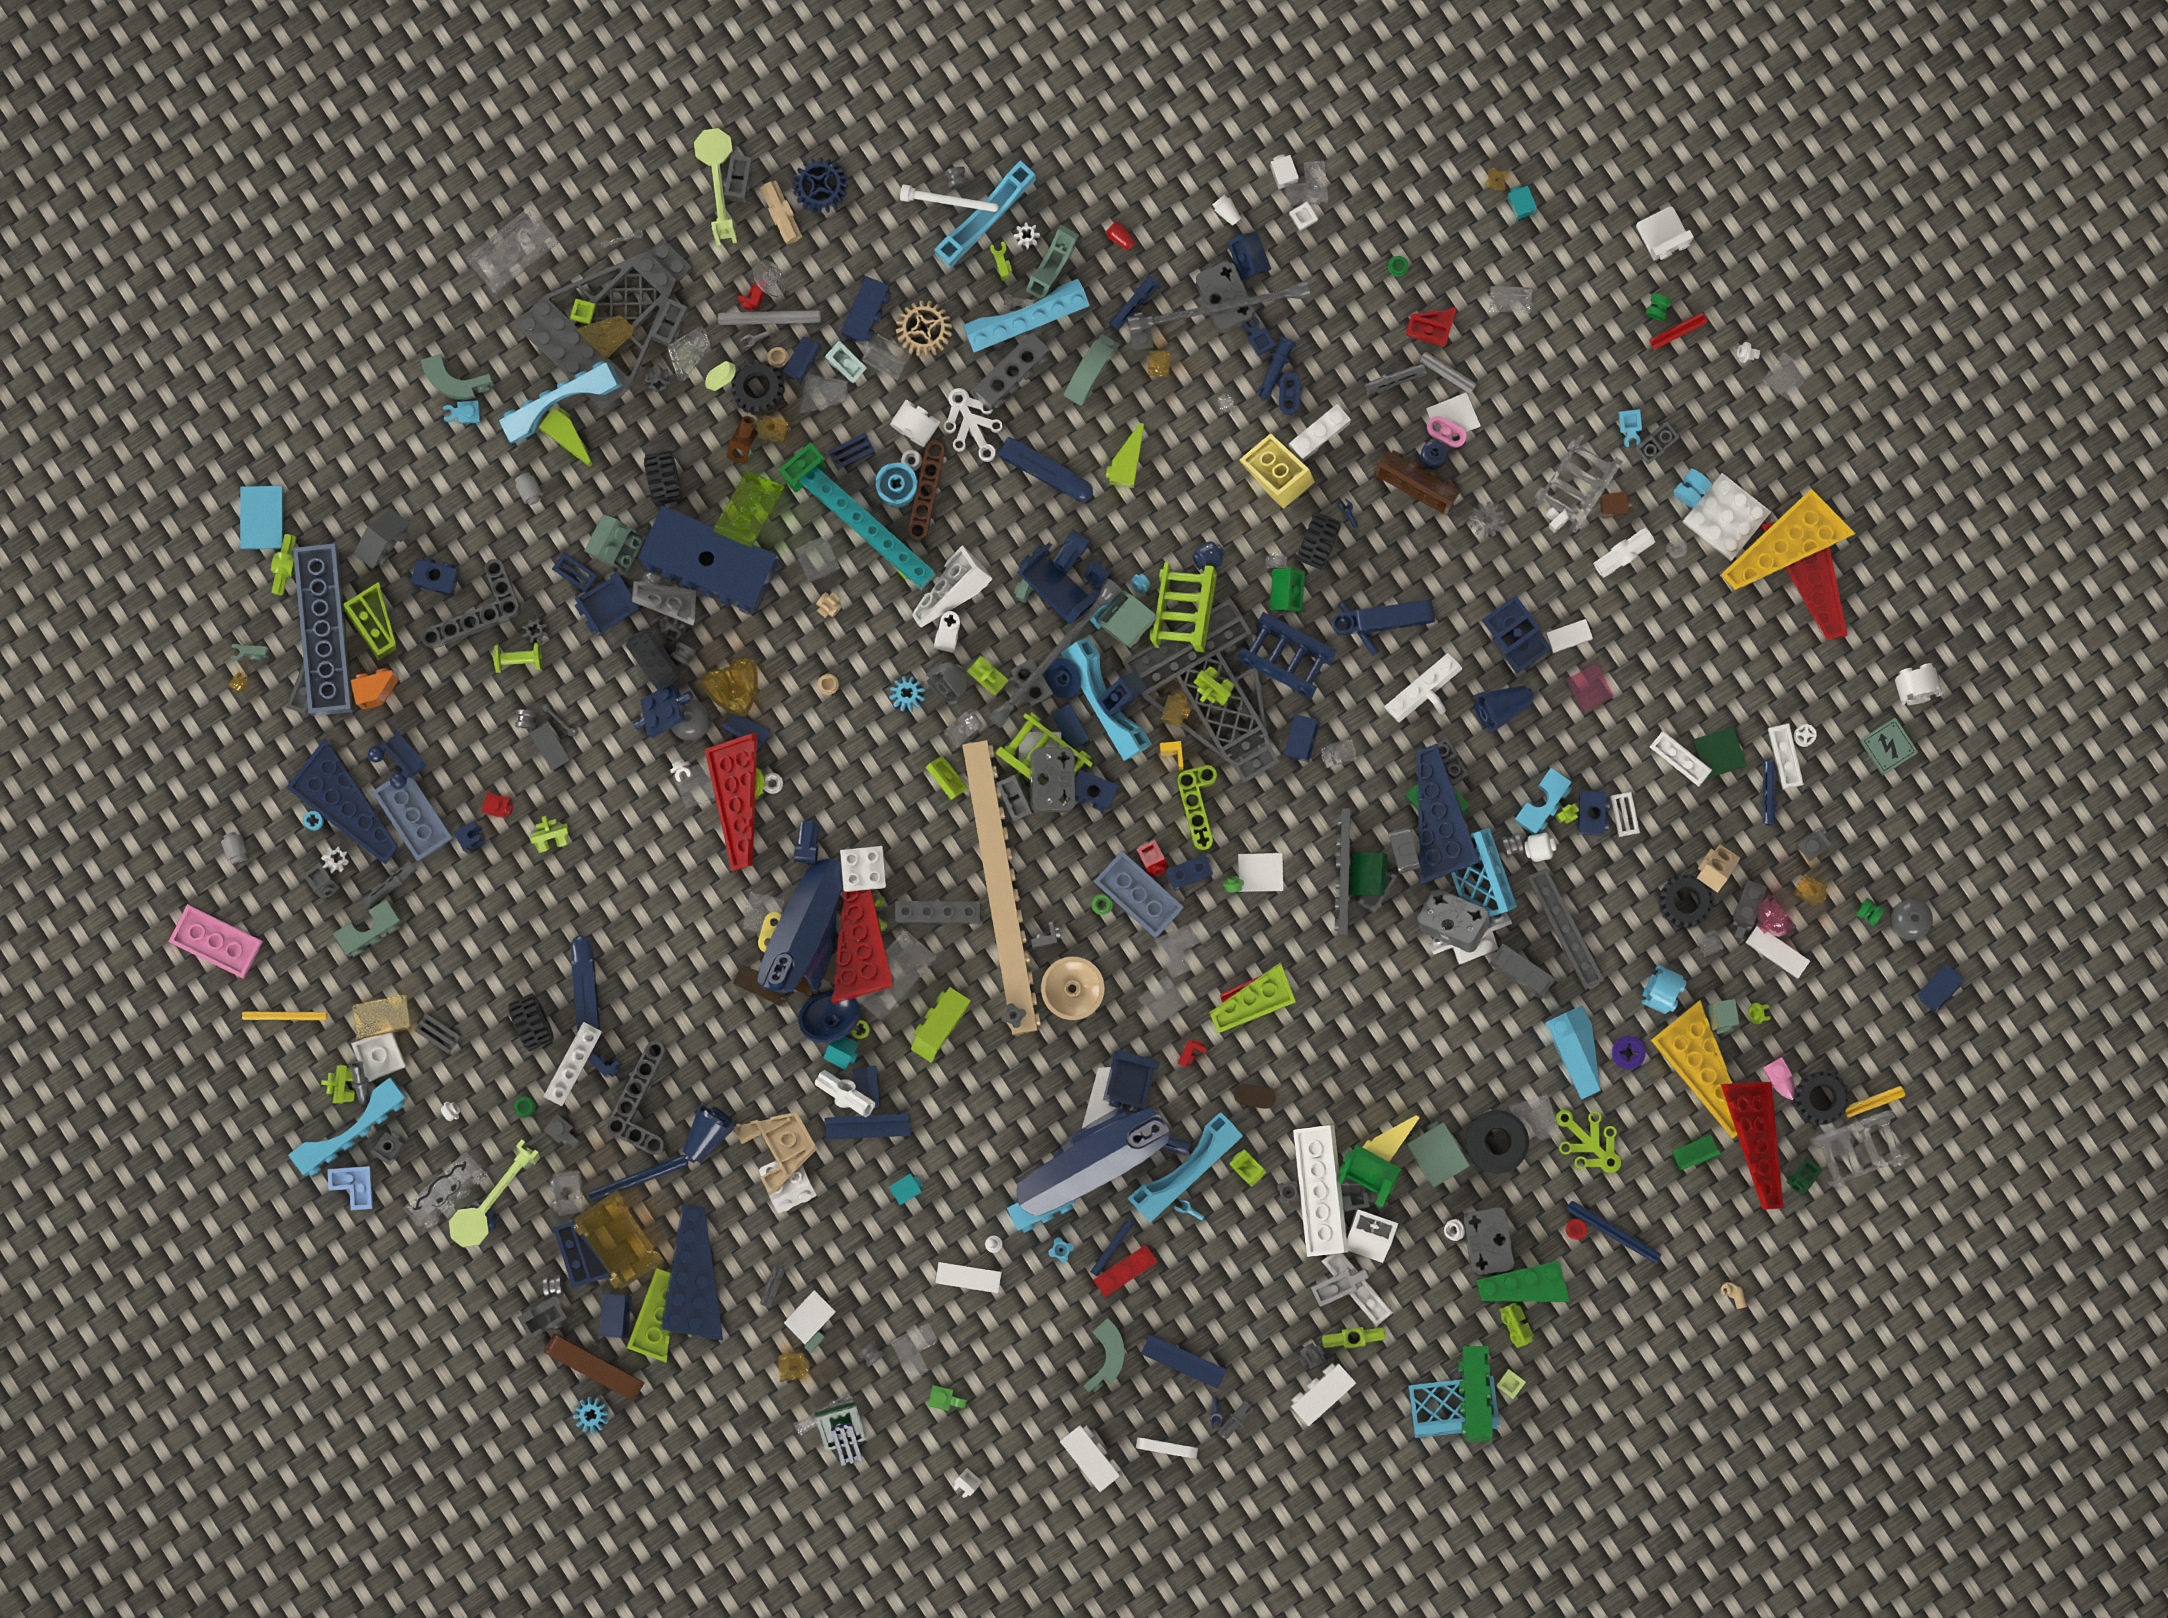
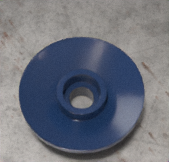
M1056 658L1045 671V681L1055 696L1063 699L1071 698L1080 690V672L1070 660Z

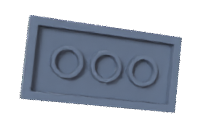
M413 777L407 778V783L402 789L393 788L389 780L372 791L418 862L453 839Z
M1123 851L1118 854L1094 881L1101 890L1155 939L1184 909L1176 899Z

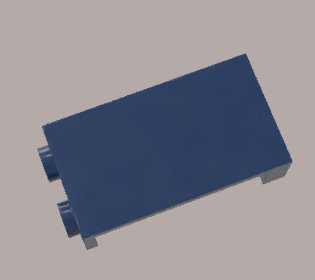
M1049 542L1044 547L1040 545L1032 553L1033 556L1027 555L1021 561L1022 567L1017 573L1072 625L1096 602L1100 591L1096 589L1090 595H1087L1066 573L1058 570L1052 564L1053 561L1046 555L1052 544Z

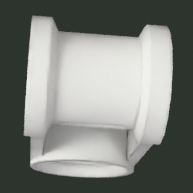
M948 611L942 615L935 638L934 649L951 653L955 652L960 627V618L955 612ZM950 616H953V619L956 621V624H952L951 627H948V623L945 622V619H949Z

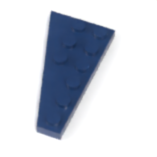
M324 739L286 788L381 862L387 864L397 851L398 846L328 741Z
M1437 744L1417 751L1421 885L1480 862Z
M682 1204L660 1329L723 1341L705 1207Z

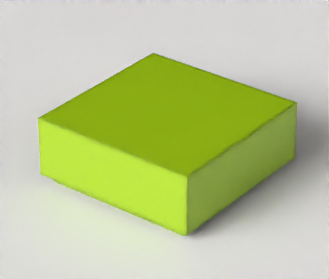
M575 299L570 320L591 325L596 304Z

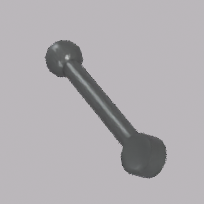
M549 704L542 706V710L548 712L568 731L569 736L573 737L576 735V730L570 728L550 709Z

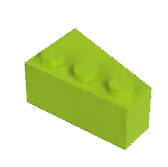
M949 987L946 993L944 991L940 993L936 1000L938 1003L936 1008L933 1009L931 1007L925 1016L927 1021L924 1025L919 1024L913 1033L916 1037L911 1050L931 1063L971 1002V1000Z

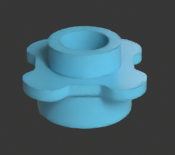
M1135 574L1134 578L1131 579L1132 587L1141 595H1145V592L1151 587L1149 580L1143 574Z
M1056 1238L1053 1248L1049 1250V1255L1060 1259V1262L1064 1263L1068 1260V1254L1073 1250V1245L1063 1242L1061 1238Z

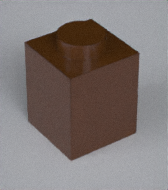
M1626 491L1602 494L1599 498L1602 518L1628 515L1629 509H1632L1631 497H1627Z

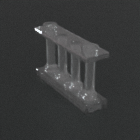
M1580 435L1577 440L1572 439L1567 447L1569 453L1545 489L1540 487L1534 496L1537 499L1534 504L1536 508H1538L1543 500L1568 516L1572 522L1569 529L1575 533L1623 462L1617 457L1612 463L1609 461L1605 462L1582 447L1580 443L1584 438L1583 435ZM1574 452L1601 468L1602 472L1605 473L1602 479L1594 478L1571 463L1569 460ZM1565 468L1590 484L1594 491L1591 495H1585L1558 476ZM1552 485H1556L1579 500L1580 504L1583 505L1580 512L1572 510L1549 495L1548 491Z
M1892 1109L1809 1138L1812 1146H1819V1149H1822L1833 1178V1180L1826 1182L1827 1186H1833L1834 1189L1845 1186V1181L1891 1164L1896 1167L1906 1163L1905 1159L1910 1158L1909 1153L1900 1154L1889 1125L1891 1123L1890 1119L1895 1118ZM1876 1124L1882 1128L1893 1157L1882 1162L1869 1132L1871 1131L1870 1127ZM1857 1131L1863 1137L1873 1164L1863 1169L1860 1168L1849 1139L1851 1138L1850 1134ZM1835 1139L1842 1142L1853 1171L1844 1176L1840 1175L1830 1148V1141Z

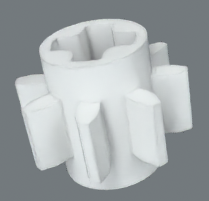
M1025 222V226L1022 228L1017 226L1019 234H1015L1014 239H1020L1018 247L1023 244L1029 250L1030 245L1037 246L1035 238H1039L1040 233H1034L1036 226L1029 227L1027 222ZM1025 233L1027 235L1030 233L1031 238L1024 239L1023 234Z
M339 846L333 851L331 848H328L326 851L328 855H323L321 858L325 860L323 868L330 869L331 873L337 869L339 872H342L344 869L342 865H347L349 862L345 859L347 852L340 851Z

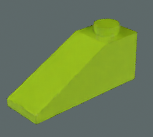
M553 407L539 425L540 430L591 467L593 464L572 421L569 419L571 415L562 408L558 411Z
M1139 423L1112 460V466H1107L1106 478H1109V484L1134 488L1144 430L1143 423Z

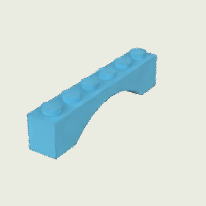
M1019 161L985 201L997 204L999 206L998 211L992 212L977 209L934 249L935 255L951 269L1036 181L1035 174L1022 161Z
M1076 279L1059 286L1048 296L1028 307L1004 315L982 317L964 324L963 328L973 352H976L1090 305L1081 283Z
M601 361L592 366L593 370L589 372L582 371L576 374V379L568 382V380L561 382L557 385L558 389L552 392L547 390L539 395L540 398L534 402L533 400L521 404V409L517 411L512 409L504 413V418L500 419L499 422L509 442L517 443L532 435L543 415L554 404L566 397L580 393L606 395L623 386L612 363Z
M1090 637L1079 640L1061 653L1062 656L1073 662L1078 668L1081 675V688L1122 759L1125 761L1137 756L1151 746L1152 743L1142 726L1132 722L1122 712L1109 717L1097 701L1107 690L1101 675L1100 654Z
M388 1078L372 1091L370 1102L364 1114L348 1131L327 1141L305 1142L288 1156L304 1176H313L321 1170L320 1165L324 1162L330 1163L337 1158V1152L341 1149L347 1150L354 1145V1139L358 1136L362 1138L372 1131L371 1126L375 1123L379 1125L387 1120L388 1113L392 1110L396 1112L405 1106L404 1101L408 1098L392 1078Z
M1220 1112L1205 1126L1197 1147L1180 1167L1159 1180L1143 1184L1128 1200L1149 1222L1153 1221L1243 1137L1242 1134Z

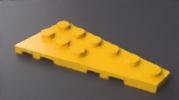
M1810 489L1720 576L1734 590H1737L1855 535V533Z
M1699 1000L1650 1041L1733 1139L1737 1136V1132L1721 1084H1730L1732 1080L1729 1077L1727 1067Z

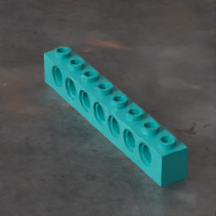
M815 467L799 481L921 591L936 576L927 564L819 468Z

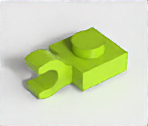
M1001 242V251H996L993 245L990 246V249L995 257L1001 280L1005 281L1010 279L1009 273L1012 272L1009 260H1004L1006 244Z
M1575 803L1573 805L1569 804L1562 809V812L1555 816L1559 823L1565 821L1568 824L1578 818L1576 813L1579 809Z

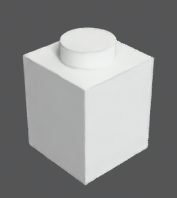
M1283 154L1273 158L1274 161H1271L1270 167L1278 189L1298 183L1299 178L1291 155L1285 157Z

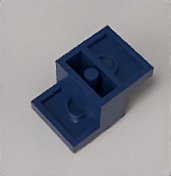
M1516 595L1482 619V622L1494 637L1493 643L1516 674H1519L1551 650L1539 633L1541 628Z

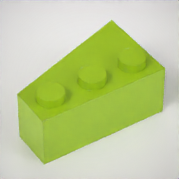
M378 582L344 603L343 606L344 611L379 661L396 650V643Z

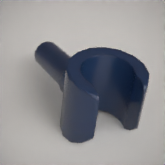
M1345 499L1347 506L1343 508L1342 504L1338 502V508L1346 513L1353 528L1358 527L1352 515L1353 504Z
M1216 1397L1212 1398L1213 1415L1210 1417L1213 1429V1424L1216 1421H1220L1221 1427L1224 1424L1222 1416L1219 1414L1218 1398Z

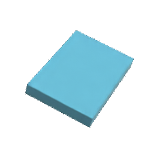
M283 486L240 487V549H281L283 543Z

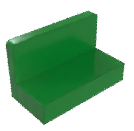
M1294 568L1273 569L1270 610L1302 612L1305 571Z
M1709 1135L1673 1150L1672 1154L1681 1171L1721 1154V1151L1717 1149L1712 1135Z

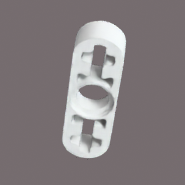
M1137 1437L1136 1448L1197 1458L1198 1448Z

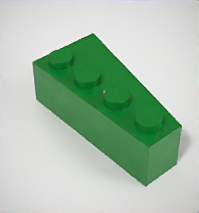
M1560 1261L1475 1280L1480 1301L1570 1302Z
M1463 1346L1462 1361H1458L1459 1374L1463 1373V1381H1459L1460 1394H1464V1401H1460L1461 1414H1465V1422H1461L1462 1435H1466V1442L1492 1441L1491 1386L1489 1385L1490 1364H1488L1489 1346Z

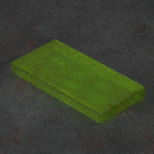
M747 470L714 526L713 531L752 548L780 499L785 486Z

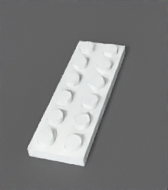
M1334 1125L1293 1130L1307 1257L1348 1252L1341 1184L1338 1183L1340 1175L1338 1174L1339 1164Z

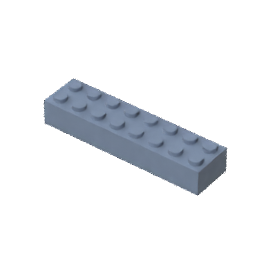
M336 544L293 548L308 713L311 716L354 712L338 547Z

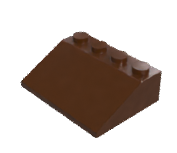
M1387 450L1377 463L1374 476L1447 516L1460 493L1457 490L1458 487L1449 481L1445 483L1439 480L1440 477L1432 471L1428 473L1423 471L1421 465L1414 461L1407 462L1402 459L1403 455L1394 450L1392 452Z

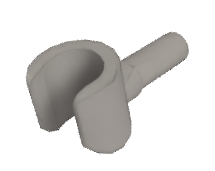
M766 331L755 336L746 335L740 342L747 340L749 345L743 349H749L758 340L770 336V333Z

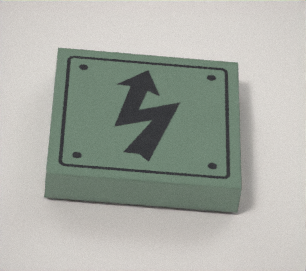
M1896 718L1859 740L1882 776L1918 753Z

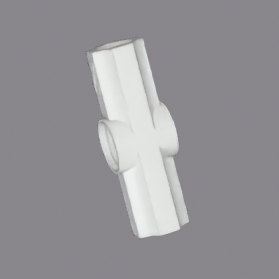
M1644 528L1628 540L1625 539L1618 543L1609 553L1593 564L1598 573L1605 578L1619 567H1624L1637 558L1638 554L1653 545L1655 540L1651 533Z
M826 1070L820 1072L815 1080V1085L833 1096L835 1104L839 1107H850L864 1117L869 1116L875 1107L874 1101L855 1090L856 1085L853 1081L840 1080Z

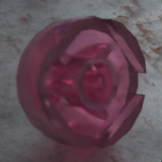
M1771 895L1767 896L1759 904L1756 910L1759 923L1756 925L1764 934L1769 932L1773 936H1784L1797 927Z

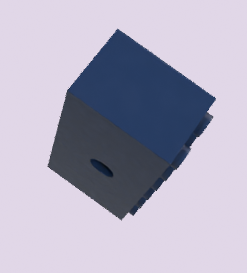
M661 506L638 557L644 570L653 574L656 571L660 572L663 578L674 582L676 579L687 589L693 590L695 587L699 589L700 594L708 598L718 597L719 602L730 607L734 604L739 608V611L748 615L751 612L757 614L780 562L778 556L772 552L665 506ZM706 558H714V562L710 566L702 565Z

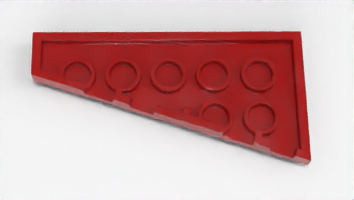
M757 733L705 749L731 871L753 866Z
M872 889L843 891L844 901L843 911H841V930H839L837 967L836 975L834 976L835 987L834 994L832 995L833 1004L894 987Z

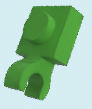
M933 1385L928 1406L949 1411L951 1405L965 1408L967 1400L953 1397L954 1390Z

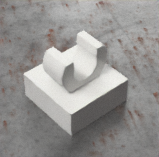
M1308 202L1289 212L1299 231L1318 221Z
M1552 507L1546 514L1552 521L1549 524V528L1554 533L1570 519V514L1565 509L1559 514Z
M966 1468L956 1479L954 1489L957 1490L958 1487L963 1489L965 1493L962 1497L965 1498L968 1495L971 1496L982 1484V1481Z

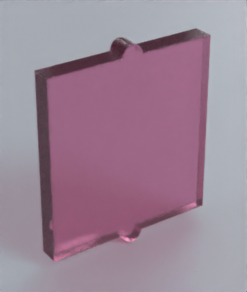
M1598 664L1585 670L1581 669L1579 673L1566 679L1582 712L1594 706L1598 707L1600 703L1614 697Z

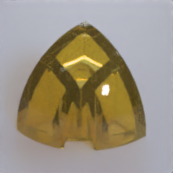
M752 658L732 661L729 667L724 669L717 667L699 679V682L706 694L718 706L732 714L745 717L754 703L757 692L758 675L755 661Z

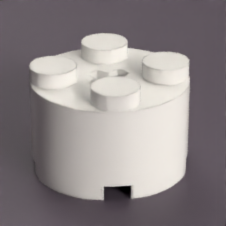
M905 400L890 425L902 435H906L911 438L910 440L924 447L939 426L940 421L932 416L928 418L926 410L919 406L915 409L916 406Z
M1932 663L1920 666V669L1913 671L1912 668L1901 670L1900 675L1895 679L1902 705H1905L1906 702L1908 705L1920 704L1931 700L1930 696L1933 694L1938 697L1943 693L1936 668L1932 666Z

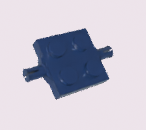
M673 683L664 690L653 692L640 700L643 716L634 721L633 726L638 730L645 725L647 735L652 738L685 720L683 712L684 703L694 698L693 693L687 691L681 695L676 683Z

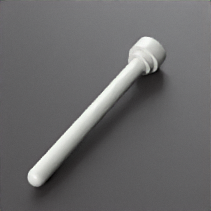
M905 184L902 185L900 200L906 202L919 199L996 212L999 209V206L995 203L916 191L911 185Z
M990 1236L985 1242L986 1249L992 1253L999 1252L1002 1248V1240L997 1236Z

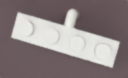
M1447 653L1385 705L1386 711L1399 723L1425 700L1429 699L1439 714L1445 713L1446 709L1435 692L1460 672L1462 667Z

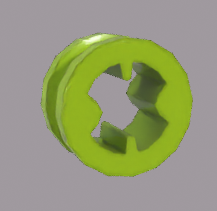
M859 1020L857 1026L859 1027V1024H863V1028L866 1029L865 1034L861 1033L862 1035L859 1036L854 1029L851 1031V1034L857 1039H864L869 1035L870 1028L865 1021Z

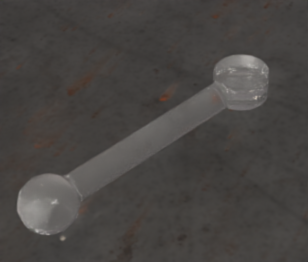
M636 230L635 233L609 241L603 240L601 246L607 248L610 244L634 237L639 239L642 238L643 232Z

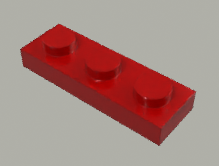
M1144 1245L1095 1278L1094 1282L1104 1297H1107L1156 1264L1157 1260L1147 1245Z

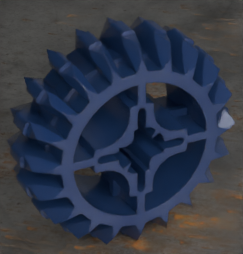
M822 158L818 159L819 163H815V160L811 159L812 165L809 166L804 162L805 170L802 168L797 169L800 175H794L793 177L794 180L798 181L792 183V187L796 189L793 191L794 196H799L797 198L798 203L804 202L802 205L804 209L810 205V212L812 213L815 208H817L818 214L822 213V208H825L826 212L829 213V206L832 205L834 209H837L835 202L837 201L842 204L843 199L840 196H847V192L843 190L848 188V184L843 183L847 180V176L842 175L844 173L842 168L837 170L838 163L835 162L830 166V159H827L825 164ZM816 171H826L821 176H814L812 174ZM832 175L837 180L835 192L828 186ZM805 180H808L812 185L809 196L803 190ZM818 183V184L821 185V184L823 183V184H824V188L819 187V188L817 189L816 184ZM821 195L829 197L828 199L821 201L814 200Z

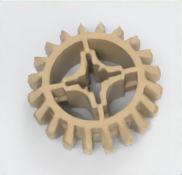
M920 301V307H916V304L912 303L913 310L906 307L905 312L907 315L903 313L899 315L904 321H897L896 323L897 326L902 327L896 329V333L903 334L898 337V341H905L902 345L904 349L910 346V354L916 349L918 357H920L921 351H924L925 357L929 356L928 351L932 350L933 355H936L935 348L938 347L942 351L944 348L941 343L948 344L949 341L945 337L952 336V333L947 331L952 329V324L947 323L950 321V317H943L946 310L942 309L938 312L940 308L938 304L931 308V301H928L927 307L924 306L923 301ZM921 314L933 315L938 320H925ZM916 317L917 325L911 329L912 331L907 332L909 322ZM920 321H922V324L927 328L928 337L923 332V330H921ZM941 325V332L937 339L933 341L931 333ZM921 337L925 339L927 344L916 343L911 338Z

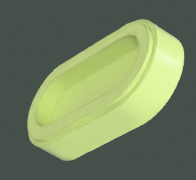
M725 361L712 369L706 377V388L716 391L731 382L736 372L735 365Z

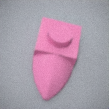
M1781 1057L1763 1067L1776 1091L1782 1096L1793 1100L1795 1093L1794 1081L1783 1058Z

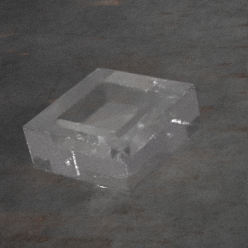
M1270 553V556H1266L1265 559L1266 568H1286L1287 556H1282V553Z
M1716 929L1696 937L1703 957L1724 949Z

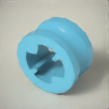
M310 811L304 816L303 822L305 827L315 831L323 826L324 819L318 812ZM312 815H315L319 822L318 824L315 823L316 826L312 827L308 820L309 818L312 819Z

